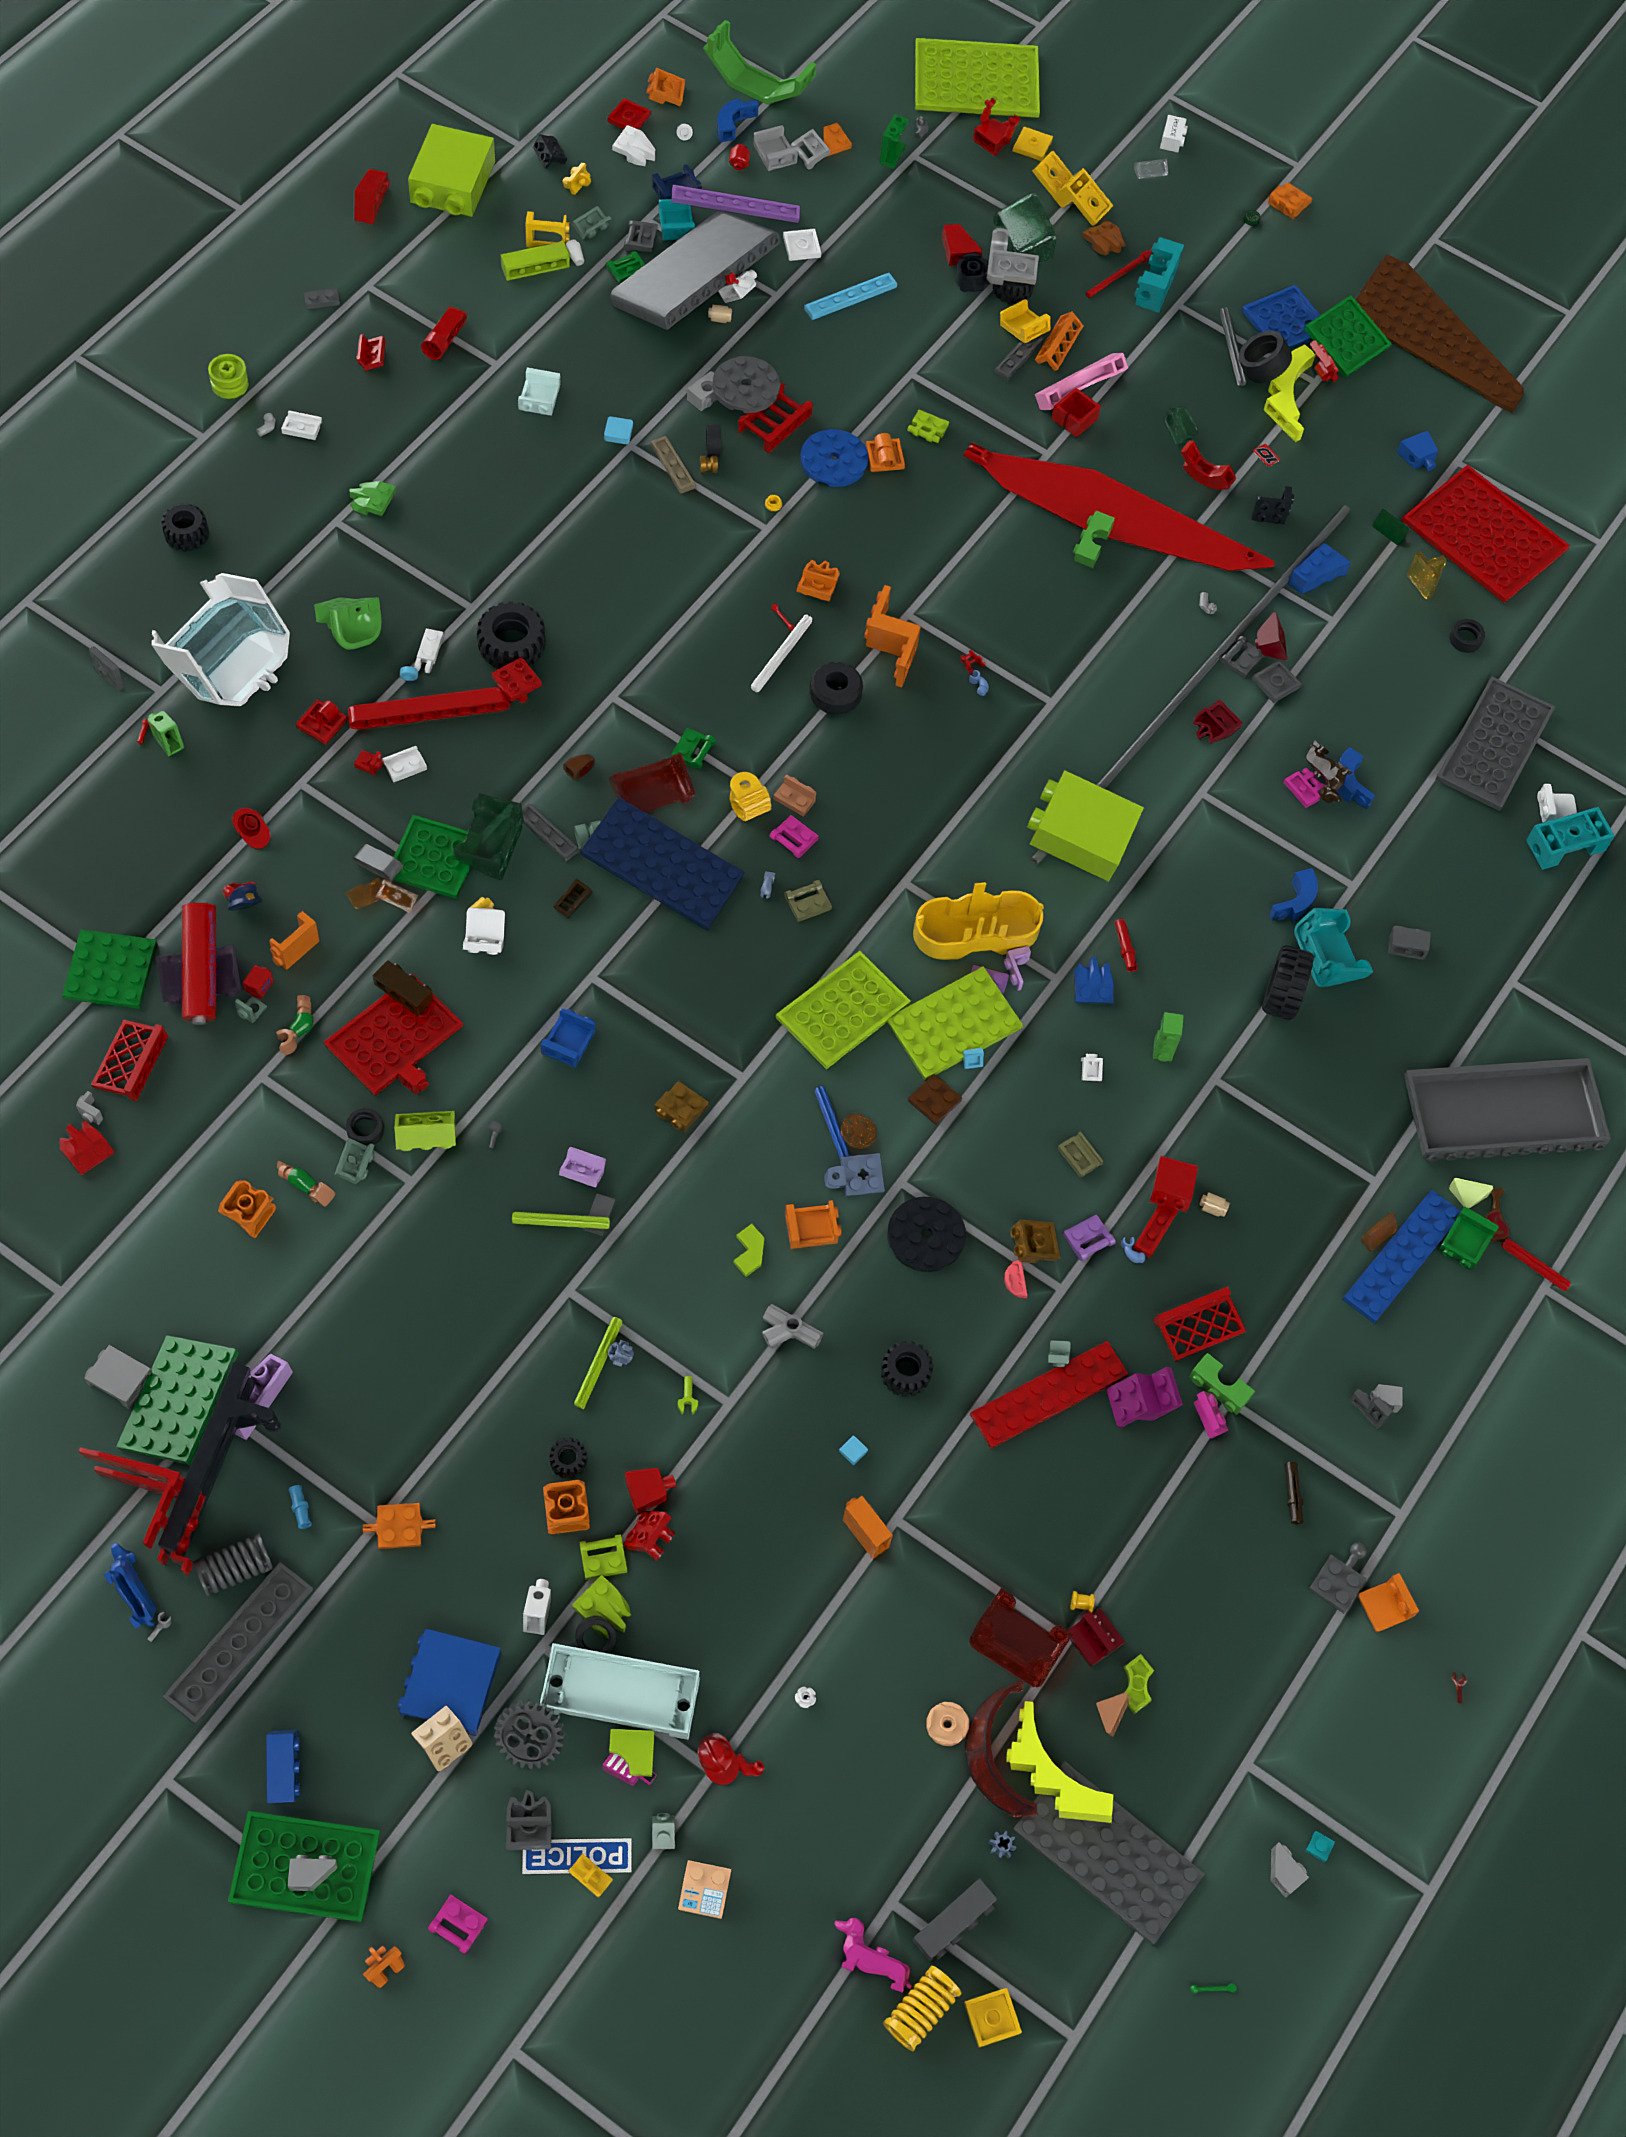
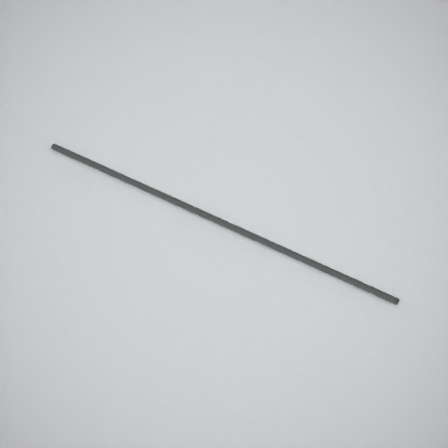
M1345 505L1099 781L1097 786L1105 789L1288 583L1292 572L1318 549L1349 514L1351 509ZM1039 849L1031 858V862L1038 865L1048 853Z

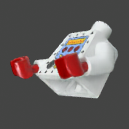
M751 269L742 272L737 277H735V273L725 275L727 285L718 292L725 303L742 299L756 286L754 279L757 277V274Z

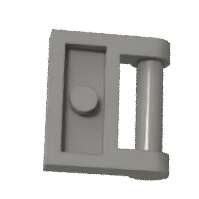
M814 129L791 144V148H797L798 155L804 161L807 169H812L817 162L831 153ZM804 145L812 154V157L808 158L800 147Z

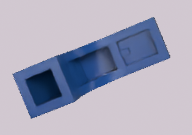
M739 98L728 102L721 108L717 118V136L720 143L735 140V122L758 117L759 104L757 100L742 103Z
M1349 747L1343 753L1339 762L1353 773L1346 775L1345 782L1338 789V792L1346 802L1349 803L1353 799L1357 804L1368 809L1375 795L1363 787L1354 775L1364 757Z
M1312 868L1295 872L1291 882L1297 897L1291 901L1273 905L1269 913L1271 920H1282L1289 916L1290 921L1294 922L1307 914L1318 890L1317 878Z

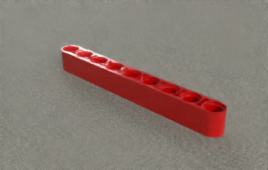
M500 687L354 705L349 707L347 712L350 728L359 730L504 711L510 707V700Z

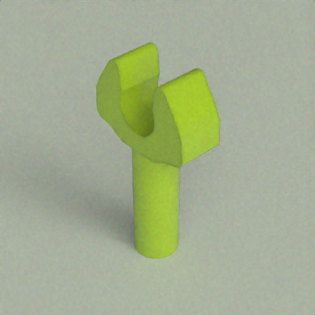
M691 1376L684 1377V1397L678 1400V1409L681 1414L684 1413V1405L686 1404L692 1406V1414L698 1408V1400L692 1397L693 1377Z

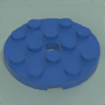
M828 429L813 434L804 442L800 461L804 472L813 481L826 483L829 487H842L856 482L863 476L868 464V452L863 442L853 434L842 430ZM831 455H832V456L837 457L838 459H837V460H834V459H832V458H830V457H831Z

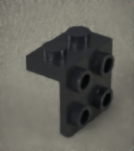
M1285 486L1281 499L1257 497L1252 513V521L1285 524L1287 515H1290L1291 504L1293 505L1294 502L1292 487Z

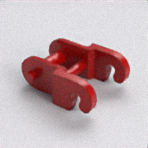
M969 650L968 655L960 656L961 662L965 664V669L970 674H973L974 671L970 665L974 661L979 663L981 667L986 666V663L982 662V657L980 655L977 656L972 650Z

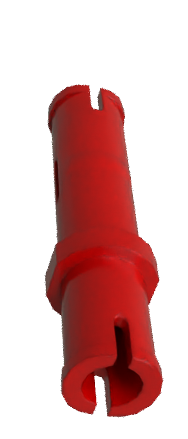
M1118 919L1114 922L1122 950L1121 957L1124 958L1126 970L1134 972L1138 969L1135 959L1136 952L1131 944L1126 920Z

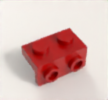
M363 334L360 335L356 358L358 364L365 371L383 366L386 344L383 336L367 340Z

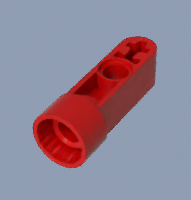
M452 306L447 309L421 344V349L428 358L433 360L441 359L450 343L465 324L467 312Z

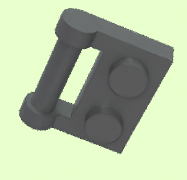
M631 220L628 224L629 232L623 248L626 251L652 252L658 224ZM639 229L638 240L635 242L633 241L634 234Z
M1240 636L1231 650L1220 658V662L1245 679L1264 656L1260 649L1249 643L1245 637ZM1243 648L1245 651L1235 662L1231 659Z

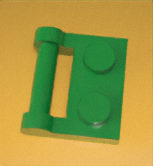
M636 251L618 260L606 262L607 270L612 273L619 284L645 266V263Z
M686 728L671 753V758L695 769H700L704 757L710 747L714 746L716 739L711 735L706 736ZM703 743L704 745L697 757L692 758L699 744Z

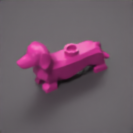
M850 1918L848 1921L835 1920L836 1928L847 1934L843 1946L846 1961L842 1963V1968L853 1971L854 1967L857 1966L866 1973L888 1976L889 1979L895 1981V1983L891 1984L890 1988L900 1993H903L904 1987L911 1989L909 1966L889 1957L890 1952L883 1948L877 1947L876 1950L867 1947L863 1942L864 1924L861 1920L857 1918Z

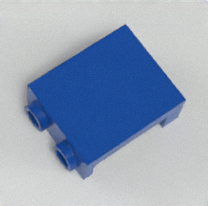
M561 1008L559 1011L560 1016L548 1038H544L540 1044L541 1053L576 1068L596 1032V1023L589 1017L577 1015L573 1010Z

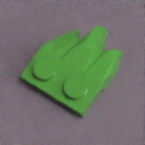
M381 481L362 483L359 488L350 489V497L355 499L350 506L355 512L364 515L371 512L383 516L396 492V486Z

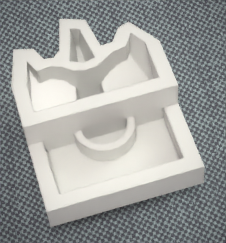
M627 125L612 145L613 151L627 156V161L633 164L646 166V159L655 161L656 149L641 130Z

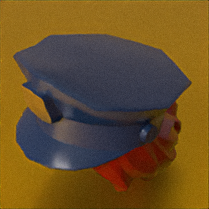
M253 881L244 884L230 883L224 887V897L230 903L228 910H242L261 903L262 898L258 896L256 883Z

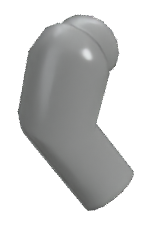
M271 413L264 415V425L256 429L260 437L271 432L275 427L276 420Z
M1200 593L1199 607L1207 614H1214L1217 611V605L1208 603V593Z

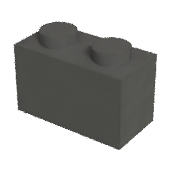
M1394 925L1389 935L1388 953L1425 960L1429 952L1431 932Z

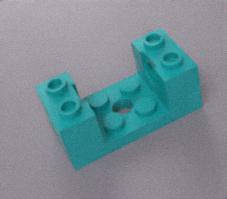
M1159 237L1157 243L1153 244L1151 250L1153 254H1151L1148 262L1151 265L1150 270H1145L1143 277L1139 276L1137 282L1139 288L1136 289L1134 294L1136 298L1135 305L1158 313L1160 312L1178 270L1184 247L1183 244Z
M1599 807L1534 825L1526 841L1543 870L1557 866L1564 854L1583 848H1586L1589 856L1604 852L1615 835ZM1569 830L1576 831L1578 835L1571 834Z

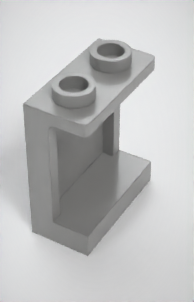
M783 125L754 133L753 145L768 171L797 163L798 150L796 147L791 148L784 136Z
M109 1345L106 1350L104 1349L100 1352L97 1362L87 1370L84 1379L90 1387H97L118 1399L124 1407L130 1409L140 1395L147 1377L151 1375L152 1371L149 1367Z

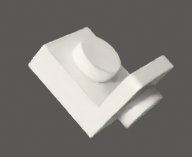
M1086 1054V1057L1081 1058L1082 1080L1102 1081L1103 1058H1098V1054Z

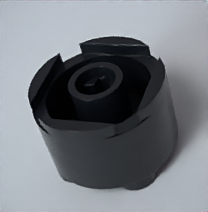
M966 254L958 261L955 280L962 292L983 291L987 285L989 262L986 258L985 260L981 258L979 254Z

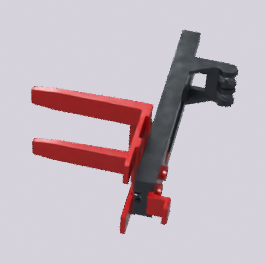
M233 1363L185 1479L180 1477L179 1472L160 1466L81 1447L78 1451L84 1457L164 1481L160 1482L98 1466L94 1468L98 1475L162 1494L143 1544L147 1548L152 1549L161 1527L164 1531L158 1543L161 1550L157 1560L161 1565L166 1566L170 1556L174 1563L182 1565L181 1571L185 1575L190 1574L194 1564L189 1558L185 1557L236 1430L257 1425H263L269 1432H278L281 1429V1423L273 1410L248 1402L257 1380L255 1377H249L251 1372L249 1367ZM175 1498L177 1500L168 1518L166 1513L172 1499Z

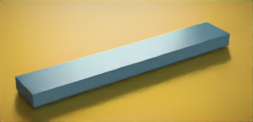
M886 273L804 305V310L814 320L897 288V282L890 273Z

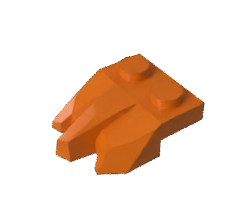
M811 560L803 570V575L796 592L813 596L820 600L830 601L840 575L838 568L830 569L829 562L827 561L817 565L815 561Z

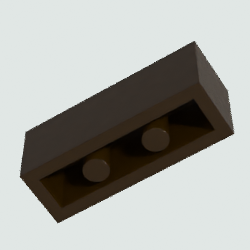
M387 960L372 975L375 986L417 1016L433 1001L431 988L426 984L422 985L418 982L414 975L404 972L397 963L393 964Z

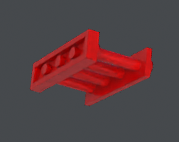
M783 382L780 384L777 399L771 406L759 412L742 415L738 420V432L741 434L748 428L764 440V451L770 453L812 415L813 403L810 401H806L803 405L796 403L784 394L785 384ZM780 399L796 411L789 415L776 406L775 403ZM770 409L785 421L782 424H777L763 413ZM760 419L773 428L774 431L767 434L754 425L753 422Z

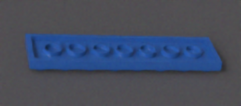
M1431 1190L1342 1300L1375 1324L1450 1231L1461 1211Z

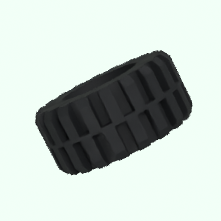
M508 601L507 604L503 602L498 603V606L490 607L489 611H485L482 614V618L478 621L477 640L481 656L486 659L487 663L490 665L494 664V667L498 669L521 657L529 667L530 664H535L538 658H541L546 645L544 621L540 614L535 610L533 611V608L528 605L524 606L520 602L515 604L513 601ZM508 630L520 631L526 635L524 639L512 643L504 642L497 638L500 633Z
M1289 945L1281 947L1264 996L1262 1010L1266 1014L1286 1020H1293L1296 1017L1313 967L1314 955L1311 952Z

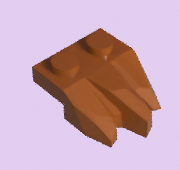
M1105 221L1096 227H1091L1089 230L1082 232L1083 239L1092 243V249L1099 254L1108 255L1109 251L1119 253L1121 247H1126V242L1119 227L1110 221Z

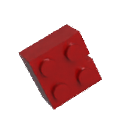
M1074 388L1054 405L1051 419L1062 427L1066 426L1065 429L1077 438L1098 420L1101 406L1079 389Z

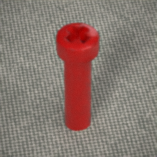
M148 719L142 720L143 726L137 740L138 744H143L148 727H150Z

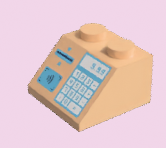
M688 1860L678 1910L722 1919L731 1869Z

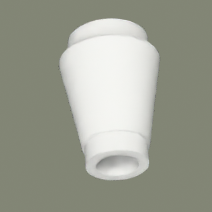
M576 240L568 241L565 245L570 258L577 266L582 265L584 258L580 243Z

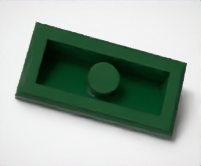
M1385 509L1380 511L1372 525L1373 528L1396 545H1399L1406 538L1409 531L1408 526Z

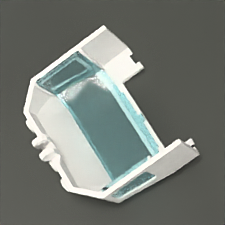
M221 573L216 575V579L208 582L204 580L200 582L210 600L166 644H164L157 632L152 630L154 637L152 646L164 664L197 699L219 705L242 706L259 687L264 691H269L271 686L266 680L270 683L278 681L273 672L287 659L290 632L257 580Z

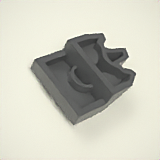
M526 1790L521 1802H518L515 1797L510 1796L506 1817L507 1851L551 1849V1804L544 1796L538 1802H535L533 1792Z

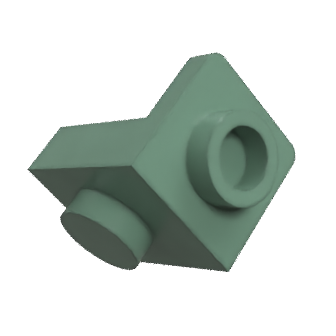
M1051 1340L1048 1363H1053L1055 1367H1065V1364H1069L1071 1342Z
M659 1813L657 1816H652V1849H675L673 1815Z

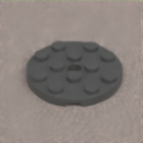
M737 356L725 361L716 369L712 387L717 400L728 409L733 411L734 409L743 410V413H754L768 408L775 402L780 390V379L775 369L766 361L755 357ZM743 382H744V383H748V384H751V385L746 386V385H742V384H743Z

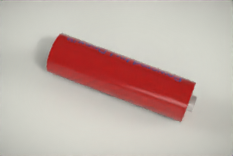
M187 903L182 906V1020L202 1025L216 1019V906L209 903Z

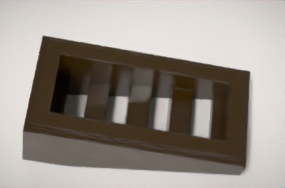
M576 878L553 908L566 918H569L590 897L592 890ZM579 889L583 893L579 894L576 890ZM571 895H576L578 899H574ZM569 899L574 904L570 905L566 900ZM564 904L569 908V910L566 911L561 907V905Z

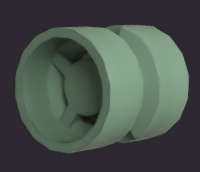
M600 820L590 822L588 826L585 824L574 826L579 849L584 847L600 824Z

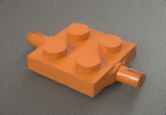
M420 1503L377 1506L376 1524H363V1533L376 1532L379 1549L421 1546L423 1529L436 1528L435 1519H422Z

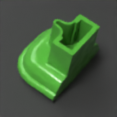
M339 597L314 604L316 622L327 623L335 640L346 650L367 646L373 643L380 634L382 619L379 597L360 599Z

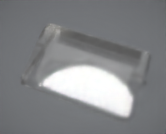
M1167 159L1136 162L1134 164L1138 179L1169 175Z

